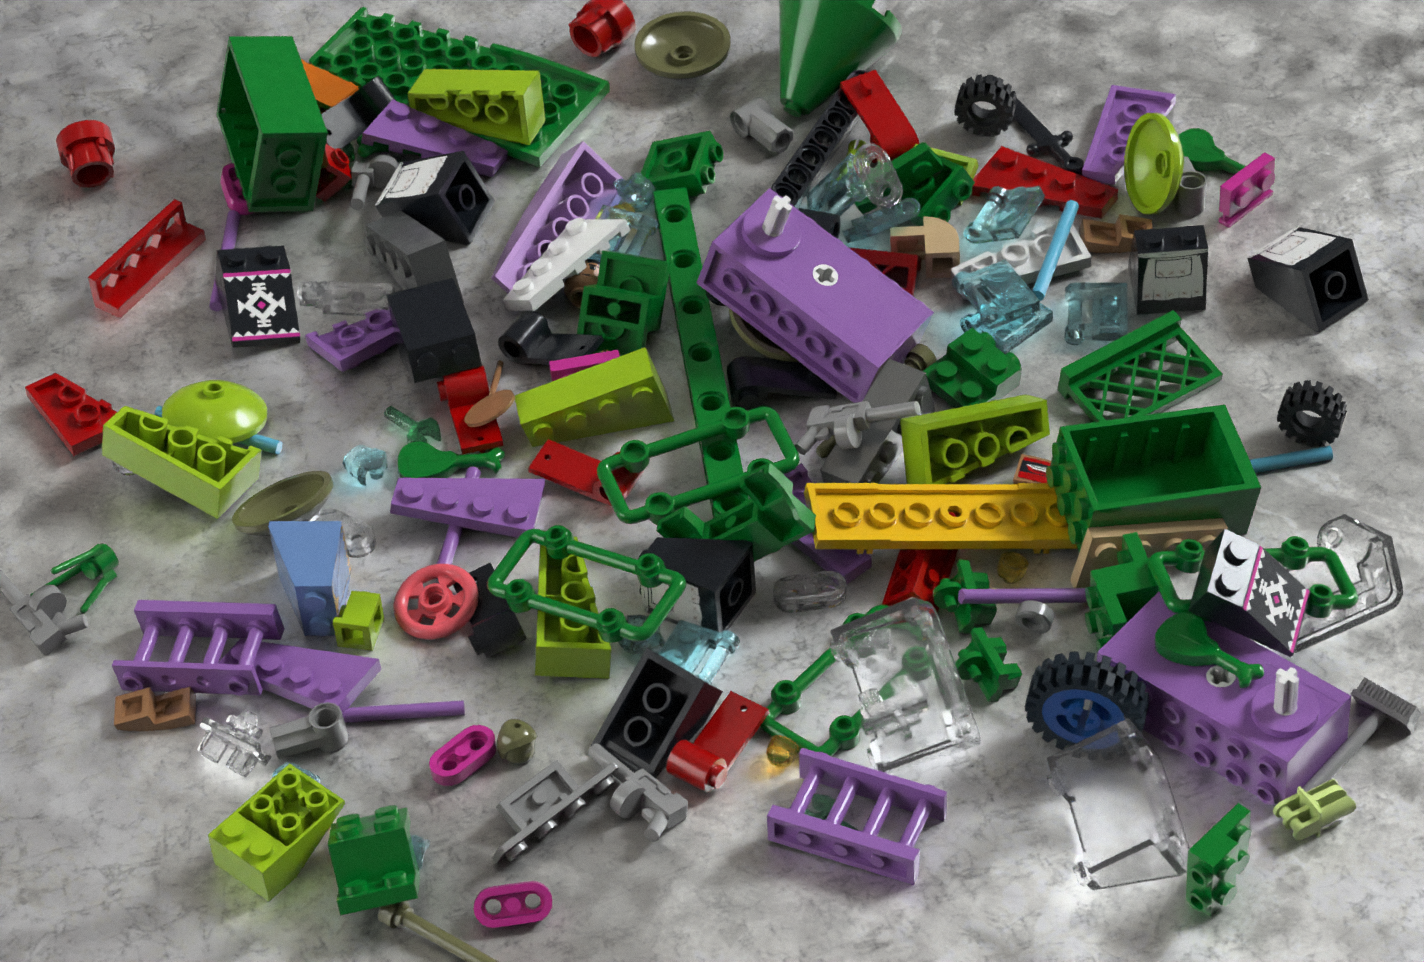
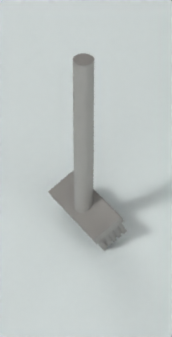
M1364 677L1358 688L1353 689L1351 695L1357 703L1373 712L1302 789L1306 792L1331 780L1386 719L1412 734L1415 730L1414 725L1422 714L1418 707Z

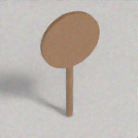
M499 360L496 364L489 395L476 403L466 414L464 420L467 426L479 427L501 416L513 404L515 395L511 390L497 391L504 365L503 361Z

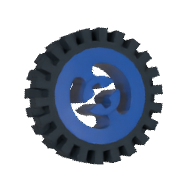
M1078 651L1070 652L1068 660L1063 653L1055 655L1054 661L1047 658L1043 661L1042 667L1038 665L1034 675H1032L1025 703L1026 718L1028 723L1033 722L1032 729L1035 733L1043 732L1042 739L1047 743L1057 739L1055 747L1062 751L1066 745L1072 746L1071 754L1079 755L1080 749H1087V756L1096 757L1097 750H1100L1104 757L1112 756L1113 749L1120 754L1125 752L1126 746L1132 748L1136 744V740H1139L1142 736L1149 707V693L1145 692L1146 685L1143 681L1137 682L1138 675L1133 670L1125 674L1126 665L1118 662L1115 667L1110 666L1112 658L1104 655L1101 662L1094 661L1095 653L1086 652L1085 659H1080ZM1085 699L1091 700L1089 710L1083 709Z

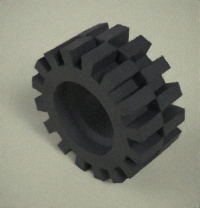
M982 74L976 75L975 81L970 77L966 80V84L963 82L960 86L954 114L957 116L959 124L964 122L963 128L966 131L973 128V134L978 135L979 131H983L984 136L989 137L991 131L996 136L1000 134L1001 130L1005 132L1009 125H1011L1017 100H1015L1016 93L1015 91L1011 92L1012 86L1009 83L1003 86L1004 79L1000 77L997 81H993V75L987 74V78L983 79ZM975 102H988L994 105L996 109H983L977 106Z
M1305 380L1303 386L1300 382H1296L1293 387L1289 386L1287 388L1277 415V422H1280V430H1287L1285 436L1289 439L1295 436V442L1300 445L1302 440L1307 441V446L1313 447L1315 442H1317L1319 447L1325 446L1326 441L1331 444L1334 442L1335 437L1338 438L1347 413V405L1345 401L1341 402L1343 396L1340 393L1333 395V387L1328 386L1327 389L1322 388V382L1317 381L1316 385L1312 386L1311 380ZM1303 411H1311L1321 417L1310 416Z

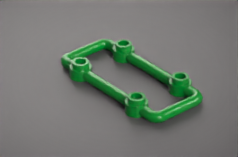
M763 406L746 411L741 407H731L722 413L721 420L649 444L640 440L626 442L621 447L619 454L607 457L598 464L597 475L620 521L625 524H637L650 520L657 525L658 520L685 506L688 507L741 489V476L768 462L775 466L782 474L789 473L796 469L800 457L779 414L774 409ZM761 421L767 422L785 459L774 463L765 458L755 459L748 465L747 472L675 496H670L664 492L653 493L646 499L645 506L629 510L611 472L622 467L632 473L642 472L652 457L722 434L734 440L741 439L749 432L750 425Z
M556 525L547 531L529 529L523 532L490 575L487 581V588L492 595L505 599L510 610L515 613H524L533 608L598 630L601 639L608 643H615L624 638L641 642L650 639L658 630L686 588V580L682 574L666 569L663 560L655 554H644L638 560L576 541L569 529ZM536 543L545 546L549 556L554 559H564L570 555H575L636 574L639 583L643 587L654 588L662 583L668 584L670 587L644 624L638 627L628 624L624 614L615 608H607L601 611L600 614L538 595L535 593L531 583L523 579L512 580L508 585L503 584V582L531 544Z
M1297 536L1289 537L1282 543L1281 548H1263L1282 566L1291 570H1302L1307 566L1308 562L1326 563L1341 594L1333 595L1332 590L1323 584L1312 585L1308 589L1310 596L1305 611L1309 616L1326 618L1330 616L1332 610L1350 609L1357 604L1358 593L1339 556L1333 550L1326 547H1308V542ZM1192 539L1183 540L1181 544L1176 546L1175 551L1156 552L1148 560L1149 570L1165 605L1169 610L1177 614L1180 612L1192 613L1188 611L1191 599H1180L1165 566H1174L1184 573L1199 572L1205 550H1202L1203 547L1198 541ZM1197 615L1198 617H1200L1201 619H1203V620H1205V621L1212 622V621H1210V620H1207V619H1205V618H1203V617Z
M877 605L871 608L865 615L853 613L843 623V635L793 682L790 680L779 681L771 690V703L766 707L770 713L760 728L798 753L801 748H805L815 752H823L832 757L838 750H851L860 742V729L910 681L919 682L929 677L931 674V661L942 650V639L936 632L888 605ZM881 619L890 622L927 644L923 649L919 647L908 649L901 657V670L852 717L842 715L835 718L829 727L830 738L821 746L814 745L775 721L780 714L789 715L797 712L802 704L801 694L851 647H863L869 644L873 638L872 627Z

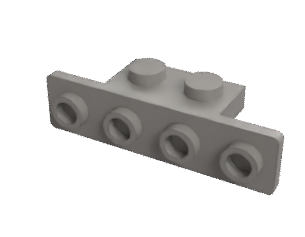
M558 760L551 763L496 806L497 810L517 834L497 849L492 860L498 864L506 857L510 862L516 859L528 848L526 845L528 840L535 835L539 840L544 838L557 827L556 819L564 813L570 818L586 805V802L583 800L592 792L599 796L615 783L612 776L619 766L613 761L579 787Z

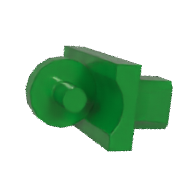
M959 559L957 562V574L951 579H942L940 585L933 590L932 597L936 606L947 609L948 612H954L959 633L970 634L975 623L990 625L997 613L996 604H960L958 599L960 589H989L990 582L987 573L972 572L969 560Z
M982 627L972 628L970 632L972 636L971 642L965 649L959 651V659L954 665V670L958 678L962 680L972 679L973 682L978 683L988 702L999 701L1004 689L1017 688L1022 677V671L1017 663H1003L1007 650L1006 644L1001 637L988 638Z

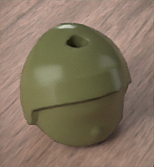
M519 719L507 720L502 725L497 737L499 756L502 759L517 764L530 761L535 754V742L538 737L535 730L525 721Z

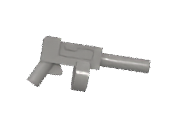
M356 145L354 149V165L351 172L354 191L350 206L355 210L363 208L368 187L375 186L385 189L399 166L395 159L405 157L406 155L397 152H379L363 158L357 153L359 145Z
M868 401L832 406V408L829 405L814 407L806 424L808 431L799 439L795 447L800 454L805 455L817 441L828 440L834 435L840 449L858 448L862 440V431L870 430L871 423L920 415V405L918 401L871 408Z
M0 570V591L13 605L10 608L11 612L31 634L29 638L43 655L51 653L67 640L65 635L88 628V621L84 614L69 619L62 614L67 600L65 595L55 585H44L37 589L31 597L29 594L24 596L4 572Z
M598 743L590 747L588 755L603 768L613 761L619 766L613 776L621 781L622 784L611 797V809L624 819L632 818L642 809V817L650 822L644 833L648 840L657 841L665 828L668 829L686 819L688 801L679 793L673 795L668 788L643 768L636 772L631 771Z

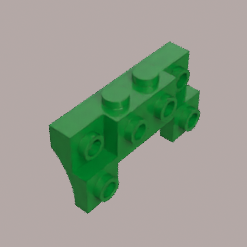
M768 462L741 476L740 488L751 499L705 523L685 506L658 520L656 531L664 538L747 540L753 543L755 562L814 532L816 514L792 494L793 482Z

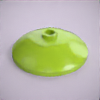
M1146 113L1135 122L1128 136L1124 155V178L1129 198L1134 207L1143 214L1154 215L1161 213L1174 199L1183 175L1184 156L1178 133L1168 118L1160 113Z
M207 380L189 384L173 393L163 404L162 418L168 419V425L175 427H185L188 425L199 429L200 435L215 440L222 436L233 440V443H237L254 436L262 430L267 421V406L257 393L246 386L223 380Z

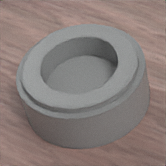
M1032 600L1021 602L1015 616L1016 623L1023 630L1035 634L1048 632L1054 620V612L1049 606Z

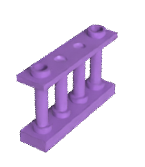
M138 600L134 613L143 632V637L134 660H114L112 668L122 690L137 691L150 687L154 692H172L191 687L194 693L261 696L263 689L253 663L262 640H281L285 628L276 604ZM159 636H177L168 662L149 661ZM193 637L212 638L203 663H183ZM228 638L246 639L238 664H218Z
M801 748L799 752L800 778H803L804 781L790 808L786 809L772 805L767 815L768 840L914 885L919 875L920 849L914 848L928 817L941 821L945 820L947 816V791L938 789L933 785H924L834 758L823 752ZM819 784L840 790L826 820L804 814ZM855 795L877 801L862 831L841 825ZM891 806L913 812L899 842L877 837Z

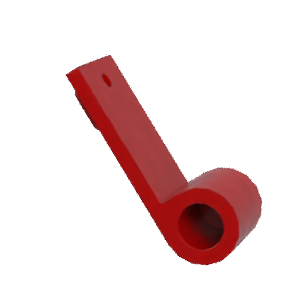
M876 69L840 83L843 92L870 132V144L867 145V152L873 163L883 167L914 148L915 144H920L914 128Z
M484 366L442 376L443 380L437 381L439 398L441 402L447 401L462 455L478 451L479 453H485L487 449L504 446L497 419L479 427H469L464 420L468 411L476 403L489 395V386Z
M548 439L528 467V472L612 506L597 475V467L601 461ZM622 467L611 471L625 500L641 478L644 470L639 473H632Z
M730 691L694 743L681 740L674 746L667 760V773L706 793L719 789L726 781L731 766L770 713L769 709Z

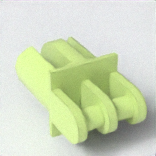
M1333 778L1306 792L1298 786L1297 793L1277 803L1273 808V813L1276 817L1284 819L1283 825L1287 829L1292 828L1293 837L1300 841L1313 834L1319 838L1322 827L1354 812L1356 804Z

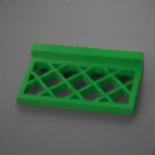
M1172 310L1061 368L1057 390L1065 399L1072 397L1093 422L1106 421L1103 417L1104 411L1125 414L1124 418H1128L1129 415H1131L1130 417L1162 413L1220 382L1223 373L1180 327L1182 319ZM1178 341L1186 349V356L1165 352L1166 347ZM1144 358L1159 360L1158 371L1137 367L1138 361ZM1163 362L1184 365L1183 375L1163 372ZM1188 366L1203 368L1208 375L1203 378L1187 376ZM1115 373L1132 375L1130 385L1109 382L1110 376ZM1135 376L1156 380L1155 390L1135 387ZM1160 381L1181 384L1180 390L1175 393L1159 391ZM1087 388L1103 390L1102 400L1087 398L1081 391ZM1107 391L1128 395L1127 404L1107 402ZM1132 396L1153 399L1152 405L1147 408L1130 406Z

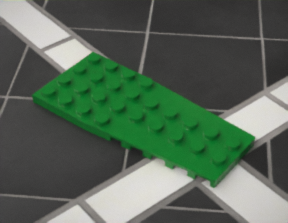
M361 7L309 59V64L352 82L359 89L380 76L397 102L404 103L409 107L408 92L424 69L540 71L546 121L530 145L466 131L507 150V156L541 167L610 92L609 81L545 58L492 43L490 48L480 46L478 39L470 36H465L463 41L450 37L449 30L438 28L436 33L423 30L422 23L413 20L408 25L395 22L394 15L384 13L380 17L369 15L366 7Z

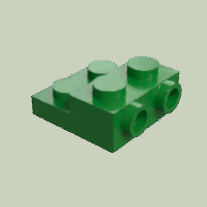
M710 130L654 141L636 186L641 195L653 193V191L679 187L687 188L688 197L705 194L708 185L715 183L716 174L714 168L716 163L723 161L722 146L716 142Z
M937 155L944 169L898 197L889 200L885 205L906 215L917 226H924L923 217H935L949 222L951 211L960 201H965L970 197L972 186L975 184L963 166Z
M971 328L948 344L946 355L927 367L923 372H926L930 389L951 407L959 408L1002 399L1020 385L1022 368L1017 356L1012 352L1004 354L1000 351L989 333L982 332L980 334Z
M1239 803L1188 850L1186 901L1195 910L1206 913L1210 917L1221 906L1226 907L1233 901L1238 891L1236 886L1237 875L1246 868L1250 860L1248 850L1249 839L1252 833L1250 830L1251 811Z

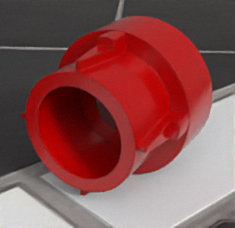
M590 0L576 14V18L568 24L573 43L583 54L590 57H597L602 52L605 53L609 49L620 47L633 36L636 30L634 16L622 0Z
M83 120L72 123L59 132L56 138L61 163L70 170L74 184L80 188H91L100 186L114 178L113 156L115 154V146L111 130L105 123L96 120Z

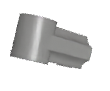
M761 97L754 98L730 113V123L739 136L746 138L751 135L772 152L775 151L781 154L788 149L790 142L793 140V130L773 116L770 106Z
M1185 156L1182 179L1175 195V209L1180 214L1195 216L1201 214L1205 209L1207 179L1202 173L1194 169L1189 158Z
M330 702L316 705L307 717L269 727L278 759L319 748L324 752H336L342 749L349 740L342 711L338 705Z

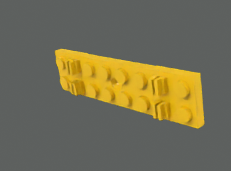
M806 483L804 489L806 506L816 514L814 532H812L815 549H856L857 554H863L865 549L866 554H873V549H1033L1034 554H1040L1041 549L1043 554H1049L1050 549H1078L1077 545L1072 544L1070 541L1065 515H1060L1057 507L1056 492L1054 488L1049 487L1048 483ZM948 512L955 513L957 517L951 516Z

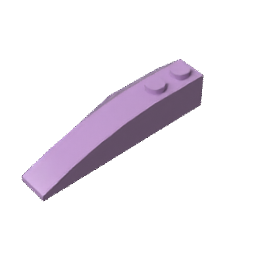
M584 141L563 153L520 218L499 258L491 279L509 293L513 285L527 273L531 264L538 260L548 249V245L563 232L568 222L576 218L609 219L630 184Z

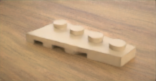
M1223 518L1087 528L1070 579L1073 588L1090 587L1091 570L1119 565L1117 552L1122 551V537L1124 534L1137 532L1149 559L1156 552L1175 551L1176 546L1186 539L1198 541L1203 547L1202 550H1205L1224 529L1228 530V527Z

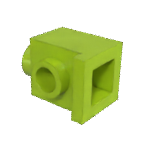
M351 591L347 605L341 606L339 617H334L333 620L337 647L373 651L384 621L380 594L367 591Z

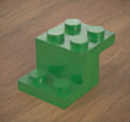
M602 250L597 284L584 286L577 328V334L602 335L604 342L593 354L618 350L619 356H623L646 347L648 332L660 330L671 262Z
M1137 532L1123 535L1122 551L1117 552L1119 565L1090 571V587L1085 588L1090 612H1085V622L1089 634L1095 633L1097 652L1159 592L1148 567L1149 559Z
M396 805L385 806L375 810V815L361 818L359 814H349L336 820L337 823L331 825L328 849L338 886L337 905L340 916L418 898L420 873L410 836L411 821L407 807L398 809Z

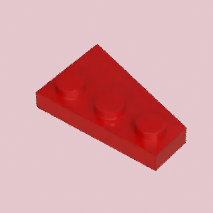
M57 373L25 386L29 400L73 456L101 444L103 440V425L117 413L112 409L110 403L103 399L100 401L95 400L86 394L84 388Z

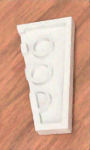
M1060 217L1057 218V224L1048 228L1042 225L1031 230V236L1019 242L1014 238L1004 243L1003 249L998 252L991 253L987 251L951 268V279L962 300L1035 282ZM1073 224L1052 277L1091 267L1092 257Z
M576 218L568 222L563 232L548 245V249L538 260L531 264L527 273L513 285L512 290L505 296L503 302L507 310L535 311L565 286L562 281L564 278H569L575 274L578 275L587 267L585 261L595 252L601 255L602 250H608L611 247L608 241L615 235L623 237L631 231L626 219Z

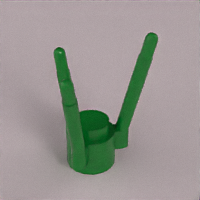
M103 543L97 544L89 551L51 569L52 574L71 569L45 585H55L57 587L80 572H83L90 580L101 579L80 608V612L84 614L93 605L108 583L117 577L114 569L119 565L118 558L108 545Z

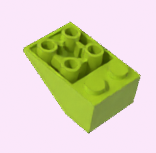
M289 764L208 834L214 864L269 902L298 876L345 805V800Z

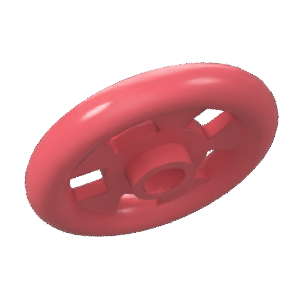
M434 564L423 567L411 574L398 589L393 606L395 619L407 634L415 638L434 640L450 636L464 627L475 613L479 600L477 584L466 570L456 565ZM438 578L439 583L423 586L424 583ZM457 582L463 590L453 595L449 587ZM410 599H418V609L408 610ZM454 605L460 607L459 611L452 618L446 616ZM424 616L435 619L433 625H423L420 622Z

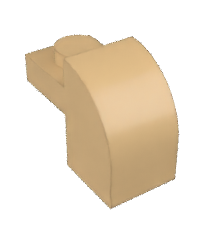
M923 217L924 226L890 227L891 252L920 256L922 260H925L926 278L951 277V268L960 264L959 236L956 229L950 223L935 217Z

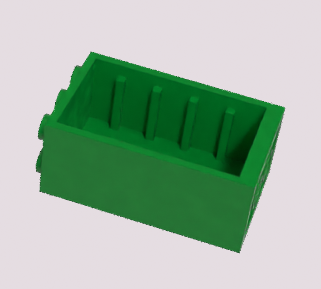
M229 36L216 116L232 163H234L235 172L240 181L248 211H313L328 132L293 36Z
M1225 404L1062 426L1059 429L1057 441L1052 444L1053 457L1051 465L1046 468L1047 483L1056 492L1058 511L1061 516L1065 515L1070 541L1072 544L1077 545L1079 552L1087 528L1223 518L1229 531L1237 535L1247 534L1261 490L1259 480Z

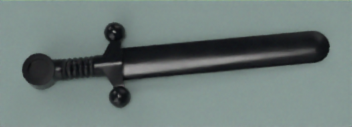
M993 76L992 78L993 81H997L998 79L996 76ZM1016 97L1017 104L1013 118L1037 142L1027 146V154L1030 156H1036L1038 152L1051 154L1065 170L1082 175L1083 160L1078 157H1071L1061 146L1063 143H1070L1072 141V132L1067 130L1063 131L1060 135H1053Z

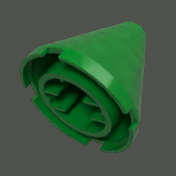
M779 0L780 102L784 105L783 110L794 117L809 115L841 88L840 83L845 81L850 73L855 70H867L893 50L902 34V26L890 10H886L884 16L872 8L875 0Z

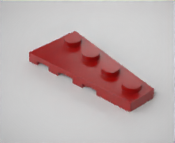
M1003 146L998 149L973 178L975 184L972 186L971 195L979 197L981 192L995 194L996 200L1009 202L1011 197L1028 200L1029 206L1039 208L1046 205L1059 206V211L1063 212L1066 202L1073 200L1079 204L1078 215L1100 219L1104 217L1118 200L1117 188Z

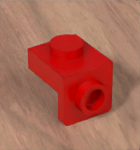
M328 144L325 145L316 197L324 202L340 191L352 179L347 155L341 149H334Z

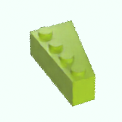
M424 69L408 92L409 105L413 109L434 116L465 131L526 145L531 144L546 121L540 71Z
M646 347L515 395L520 424L532 447L542 446L548 439L558 443L675 421L667 391Z
M1025 394L900 419L906 484L953 483L964 478V474L978 467L984 468L994 463L995 459L1004 454H1012L1050 435L1047 400Z
M123 406L103 425V456L216 519L224 514L259 479L262 449L250 445L248 449L234 446L233 440L222 436L215 440L200 435L199 429L188 425L185 427L168 425V419L128 406Z
M540 545L538 595L599 614L595 603L593 587H590L587 577L588 571L584 558L570 555L564 559H554L549 556L546 547ZM537 610L535 676L610 678L612 649L610 643L601 639L597 629Z

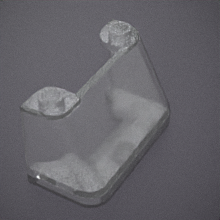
M1346 514L1331 519L1322 525L1317 535V546L1329 548L1337 553L1358 593V602L1350 609L1332 610L1330 616L1326 618H1314L1305 613L1295 653L1397 607L1403 596V585L1391 536ZM1308 562L1307 566L1302 570L1286 568L1307 589L1311 588L1314 584H1323L1332 590L1333 595L1341 594L1324 562Z
M912 597L830 630L833 641L830 642L832 654L838 663L843 661L847 667L852 669L875 738L871 740V748L867 749L868 759L874 770L890 774L981 744L980 733L941 621L930 602Z
M1129 718L1047 757L1051 774L1047 775V781L1056 796L1062 795L1069 803L1083 851L1076 855L1077 864L1073 865L1075 877L1082 887L1087 885L1094 891L1179 877L1187 874V858L1190 847L1166 770L1154 747Z

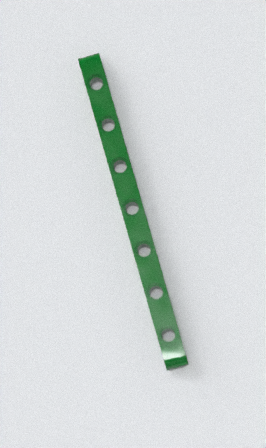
M679 187L653 191V200L664 261L671 262L668 283L694 421L697 428L721 420L722 413L730 408L710 302L706 296L705 289L697 284L702 270V262L687 188ZM722 434L699 442L707 485L743 473L737 440ZM738 489L709 499L713 518L749 500L748 494L742 489Z

